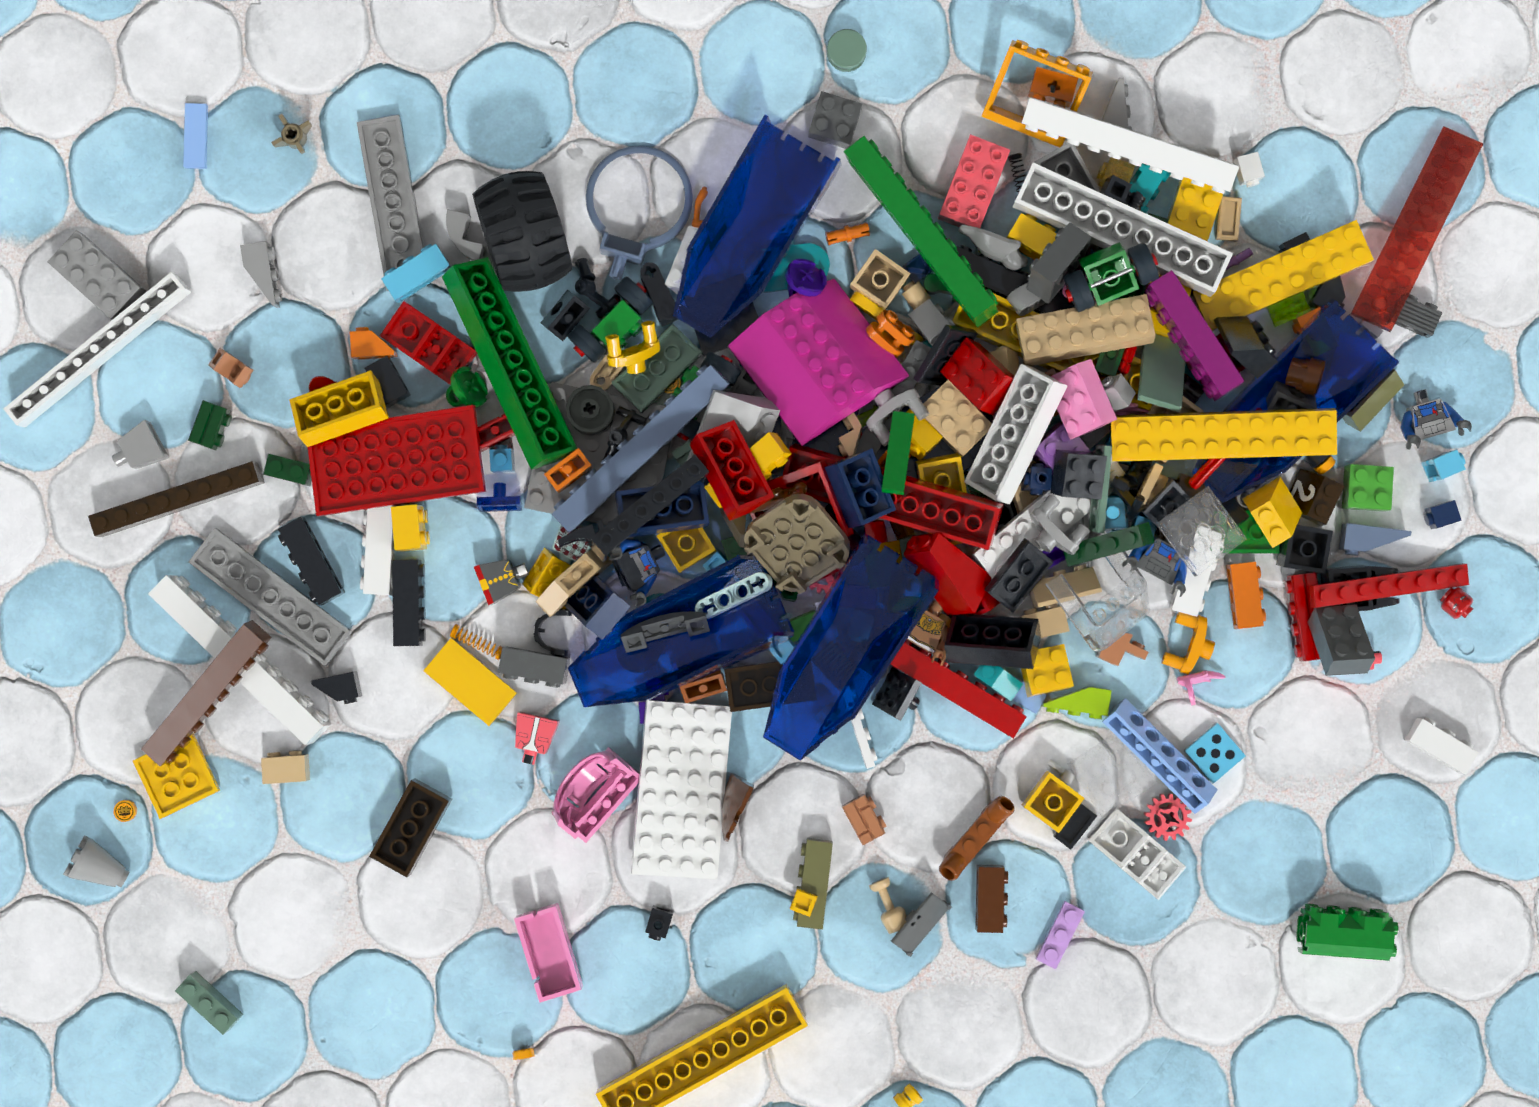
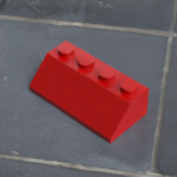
M735 420L696 434L690 443V447L694 455L709 470L707 479L729 521L752 512L774 498V494Z

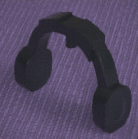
M560 609L553 616H572V613L567 609ZM545 614L538 618L534 625L535 631L533 635L535 642L542 648L550 651V654L568 656V650L550 647L543 642L540 632L545 633V629L540 627L549 616Z

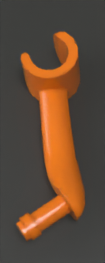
M705 186L702 187L695 200L694 218L692 220V226L701 229L704 228L705 220H700L701 205L708 195L707 187Z

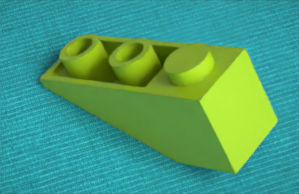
M1085 687L1043 702L1041 706L1046 707V712L1059 713V709L1068 710L1067 715L1080 716L1081 712L1089 713V718L1102 719V715L1108 716L1112 690Z

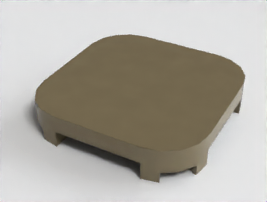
M806 494L791 495L755 518L748 525L744 536L745 551L747 554L752 553L777 582L775 587L780 591L784 589L790 592H798V594L806 592L808 586L836 568L841 569L844 567L850 553V541L847 535L821 504Z

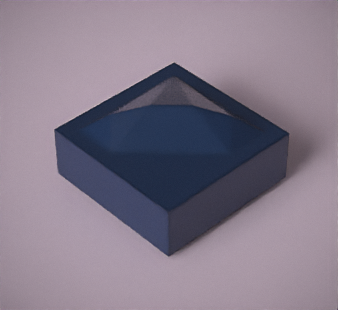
M920 254L902 266L903 269L911 273L909 279L914 281L915 284L932 272Z

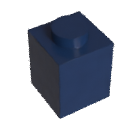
M1455 500L1424 509L1426 513L1424 514V520L1431 529L1462 521Z

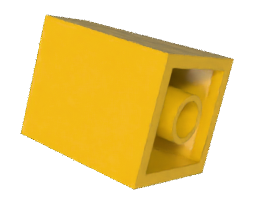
M1280 476L1242 498L1272 548L1292 537L1302 511Z

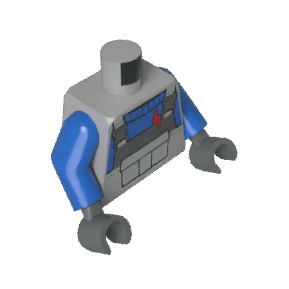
M1426 389L1413 393L1417 405L1406 409L1400 426L1402 434L1407 441L1406 449L1408 450L1411 449V443L1415 444L1418 449L1421 440L1456 430L1455 427H1458V434L1460 436L1464 435L1463 428H1467L1469 432L1472 429L1471 422L1464 420L1448 403L1443 402L1441 399L1430 401Z

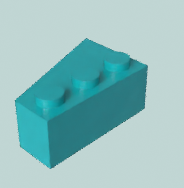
M1144 163L1141 164V167L1139 166L1129 183L1132 184L1131 193L1138 191L1146 198L1140 211L1147 213L1149 209L1146 206L1150 199L1155 200L1160 192L1158 186L1161 182H1166L1171 172L1163 170L1162 173L1149 170L1150 165Z

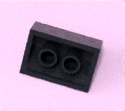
M1247 316L1217 317L1214 319L1230 354L1257 379L1278 362L1274 355L1276 350L1269 343L1270 339L1263 332L1264 328L1257 320L1252 321Z

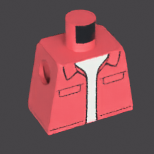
M523 712L517 713L515 748L524 750L523 763L535 765L537 753L546 754L560 721Z

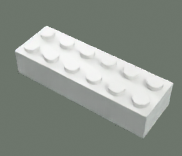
M1021 364L964 482L995 501L1010 504L1062 399L1067 385L1033 367Z

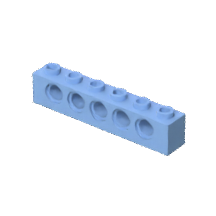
M1126 698L1111 709L1108 716L1102 722L1194 814L1210 803L1218 789Z

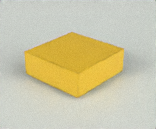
M797 888L790 910L810 917L818 896Z

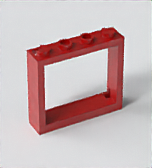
M826 459L767 481L772 490L819 472L840 528L847 537L854 533L852 528L848 529L824 467L828 466ZM760 511L750 513L752 520H754L764 512Z

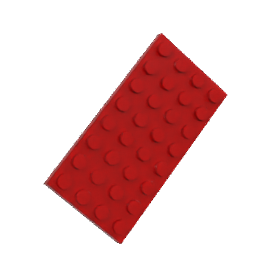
M474 405L390 417L308 447L316 516L486 492Z

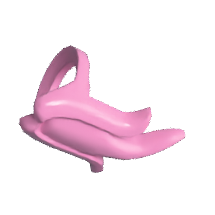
M1205 670L1179 676L1177 681L1178 684L1187 688L1190 703L1193 706L1196 705L1193 684L1211 682V679H1224L1226 677L1219 672Z

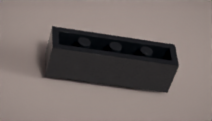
M299 517L278 528L280 532L278 538L284 547L287 545L290 551L288 556L293 565L297 564L300 569L299 577L304 584H308L311 590L309 595L314 603L317 602L318 605H324L345 593L305 517Z
M419 559L392 560L393 646H423L422 642L426 641V629H422V620L426 618V609L422 607V598H425L426 593L425 585H422V577H425V564H422Z

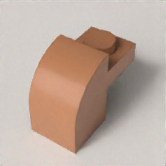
M219 348L208 364L213 370L239 388H242L249 381L253 369L222 348Z
M1115 633L1108 636L1102 642L1096 657L1114 666H1119L1125 652L1142 660L1146 659L1149 652L1144 650V645L1133 641L1132 644L1129 643L1133 636L1132 634Z

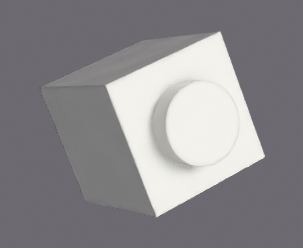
M1258 152L1237 157L1233 161L1234 164L1239 165L1237 178L1240 186H1256L1265 177Z

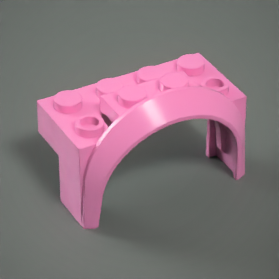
M609 747L605 751L585 757L571 769L557 790L553 811L551 812L557 825L573 838L579 837L587 843L637 786L640 772ZM607 779L590 801L584 805L591 794ZM567 797L579 807L577 808L572 803H570L567 800Z

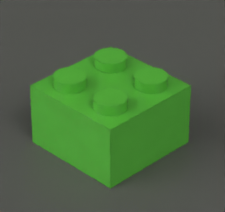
M1356 464L1344 466L1343 485L1345 486L1342 495V509L1390 511L1392 509L1394 467Z

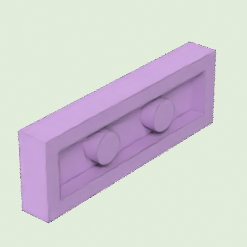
M1064 901L1036 960L1054 969L1057 968L1085 913L1084 910Z

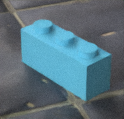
M429 244L422 248L421 253L416 257L410 256L402 262L403 265L397 269L393 267L387 270L381 280L394 300L400 303L444 275L451 265L437 244L433 246Z

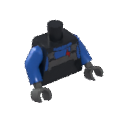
M625 539L618 548L611 550L612 553L609 554L611 557L609 560H613L627 589L633 593L636 592V594L630 596V600L637 599L635 607H639L646 603V596L654 584L657 574L660 572L656 560L666 554L660 544L649 549L647 544L639 540Z

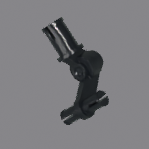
M580 258L575 262L580 276L579 280L575 283V290L601 306L595 313H597V317L603 318L606 313H610L615 308L614 306L621 301L620 296L614 294L608 300L597 293L594 282L596 277L591 272L589 261L587 258Z
M619 406L616 414L625 417L619 427L614 428L609 433L610 441L607 443L609 446L602 461L609 454L613 457L619 451L617 447L627 439L626 429L632 421L644 426L647 418L636 414V411L633 409L630 411Z
M1132 463L1127 474L1120 477L1115 476L1110 485L1128 507L1129 511L1126 514V519L1129 521H1133L1135 516L1141 512L1142 504L1145 501L1144 496L1137 495L1135 499L1129 492L1130 488L1138 486V479L1144 471V467L1139 463Z

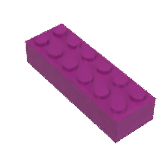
M1171 270L1150 283L1144 291V294H1147L1149 307L1153 306L1157 312L1156 318L1162 326H1166L1169 331L1167 333L1173 344L1177 343L1181 349L1179 353L1185 362L1189 361L1193 368L1191 371L1194 377L1202 381L1205 386L1203 390L1207 397L1217 401L1244 382L1242 376L1174 272Z

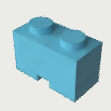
M1457 449L1421 462L1429 482L1442 480L1466 470L1464 456Z

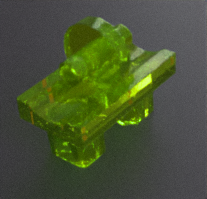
M1303 292L1266 308L1274 327L1294 320L1311 311Z

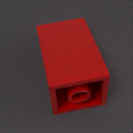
M940 533L912 536L907 542V548L903 555L930 592L936 586L934 598L947 615L976 613L986 592L984 589L992 579L988 572Z

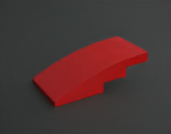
M403 301L379 335L450 385L452 373L462 366L468 367L477 355L475 349L405 301Z

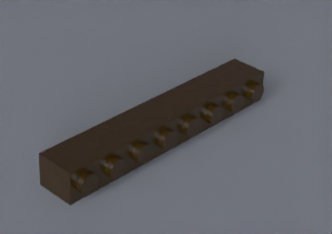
M251 461L89 515L88 518L94 536L105 537L264 484L265 482L259 464Z

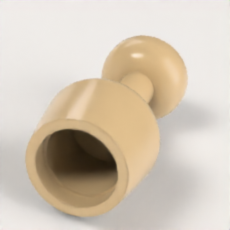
M887 877L870 884L869 887L872 891L879 892L886 909L881 915V921L888 933L892 934L899 931L907 922L905 920L907 915L903 907H894L886 889L890 885V879Z

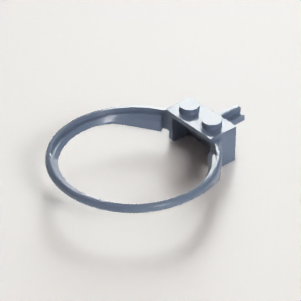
M631 146L617 150L597 165L589 179L586 189L587 212L595 229L602 236L601 254L614 258L609 277L613 279H622L626 262L642 266L646 253L674 239L689 219L693 203L690 180L683 167L672 156L659 149L648 146ZM643 153L659 157L671 165L682 180L685 191L683 212L678 222L669 231L656 238L649 239L650 244L639 243L608 234V232H605L606 227L596 214L593 192L597 178L611 161L620 156Z

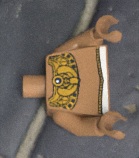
M933 600L928 611H923V615L921 614V618H918L917 624L914 617H916V614L918 615L917 612H920V607L918 609L912 607L900 613L892 624L885 629L884 632L902 617L908 615L909 620L900 636L905 637L910 629L911 633L907 636V640L933 654L932 663L935 658H939L941 660L940 666L944 664L946 659L944 645L949 628L945 625L946 622L939 618L943 609L937 601ZM898 624L891 629L894 633L891 639H895L902 628L898 627Z

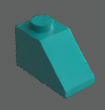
M980 665L974 673L977 679L1009 701L1014 699L1023 686L1022 682L999 666Z

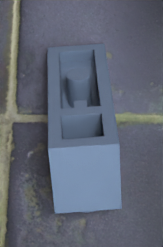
M1345 523L1341 527L1339 550H1345L1346 555L1358 556L1359 552H1366L1411 536L1412 531Z

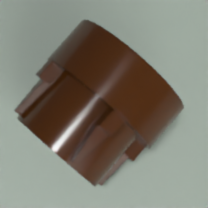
M1293 357L1285 384L1295 387L1296 390H1300L1303 394L1315 397L1321 383L1326 361L1312 357L1311 359L1306 358V360Z

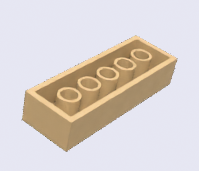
M1147 294L1112 300L1100 306L1096 303L1095 306L1082 312H1078L1075 308L1016 319V329L1023 364L1027 366L1154 343L1156 336Z

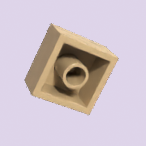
M875 249L851 282L850 288L861 293L882 309L887 310L911 273Z

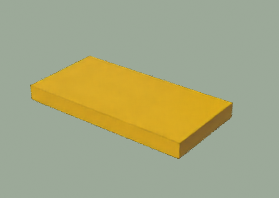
M453 638L449 639L423 670L488 726L494 722L517 694L514 689Z

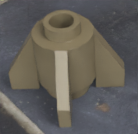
M283 114L278 115L284 128L282 129L281 137L271 142L275 148L289 146L292 149H298L301 154L305 153L304 145L307 142V133L312 127L310 121L308 120L298 126L294 123L289 124Z

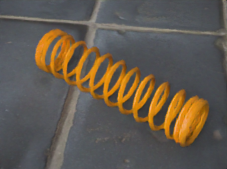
M457 624L454 625L450 633V637H454V639H456L459 636V641H461L462 639L463 643H466L468 641V646H470L473 643V648H475L476 646L477 650H480L482 648V653L487 650V655L491 653V657L495 656V659L500 660L502 652L501 645L498 647L494 655L493 651L495 649L496 643L488 653L491 641L483 651L487 639L484 640L483 644L479 648V644L482 639L481 636L476 645L474 646L475 640L477 638L476 634L472 642L469 644L473 632H471V634L465 641L468 629L466 630L463 637L460 639L463 627L458 633V635L455 637L460 626Z

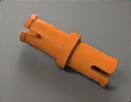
M865 222L850 227L845 225L842 229L825 232V236H827L826 241L829 246L843 241L848 243L852 242V239L870 236V232H868V223Z

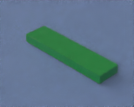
M893 411L882 484V492L904 495L915 418L914 413Z

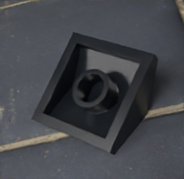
M1171 479L1142 512L1164 535H1167L1170 529L1177 532L1198 510L1199 506Z

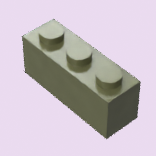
M1382 362L1356 387L1355 393L1338 410L1340 414L1358 397L1362 398L1342 416L1346 424L1360 432L1404 386L1396 370L1392 369L1383 379L1364 392L1365 396L1361 393L1371 384L1369 382L1377 374L1379 375L1384 368L1389 371L1388 366Z

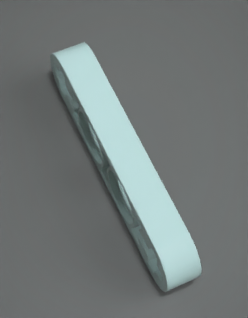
M755 573L701 599L695 606V612L703 613L702 609L705 608V605L714 604L716 607L708 609V613H705L707 619L713 618L770 590L772 578L767 573ZM760 578L765 579L763 586L753 587L751 585L760 582ZM741 585L746 586L748 590L745 597H741L738 594V589ZM723 594L729 597V603L726 606H722L720 603V597Z

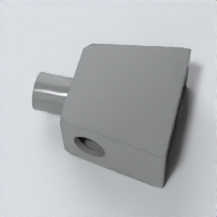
M146 420L139 423L117 441L122 451L112 455V459L118 467L128 462L130 467L134 469L169 458L153 425Z

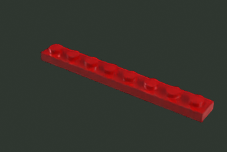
M1462 563L1310 585L1311 607L1318 608L1469 585L1468 566Z

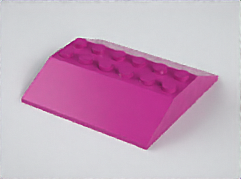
M835 279L828 280L821 294L817 296H805L798 292L762 314L728 345L730 351L765 398L772 401L780 410V418L801 446L874 400L881 392L891 389L909 377V374L895 356L869 337L866 328L870 324L854 303L850 301V298Z

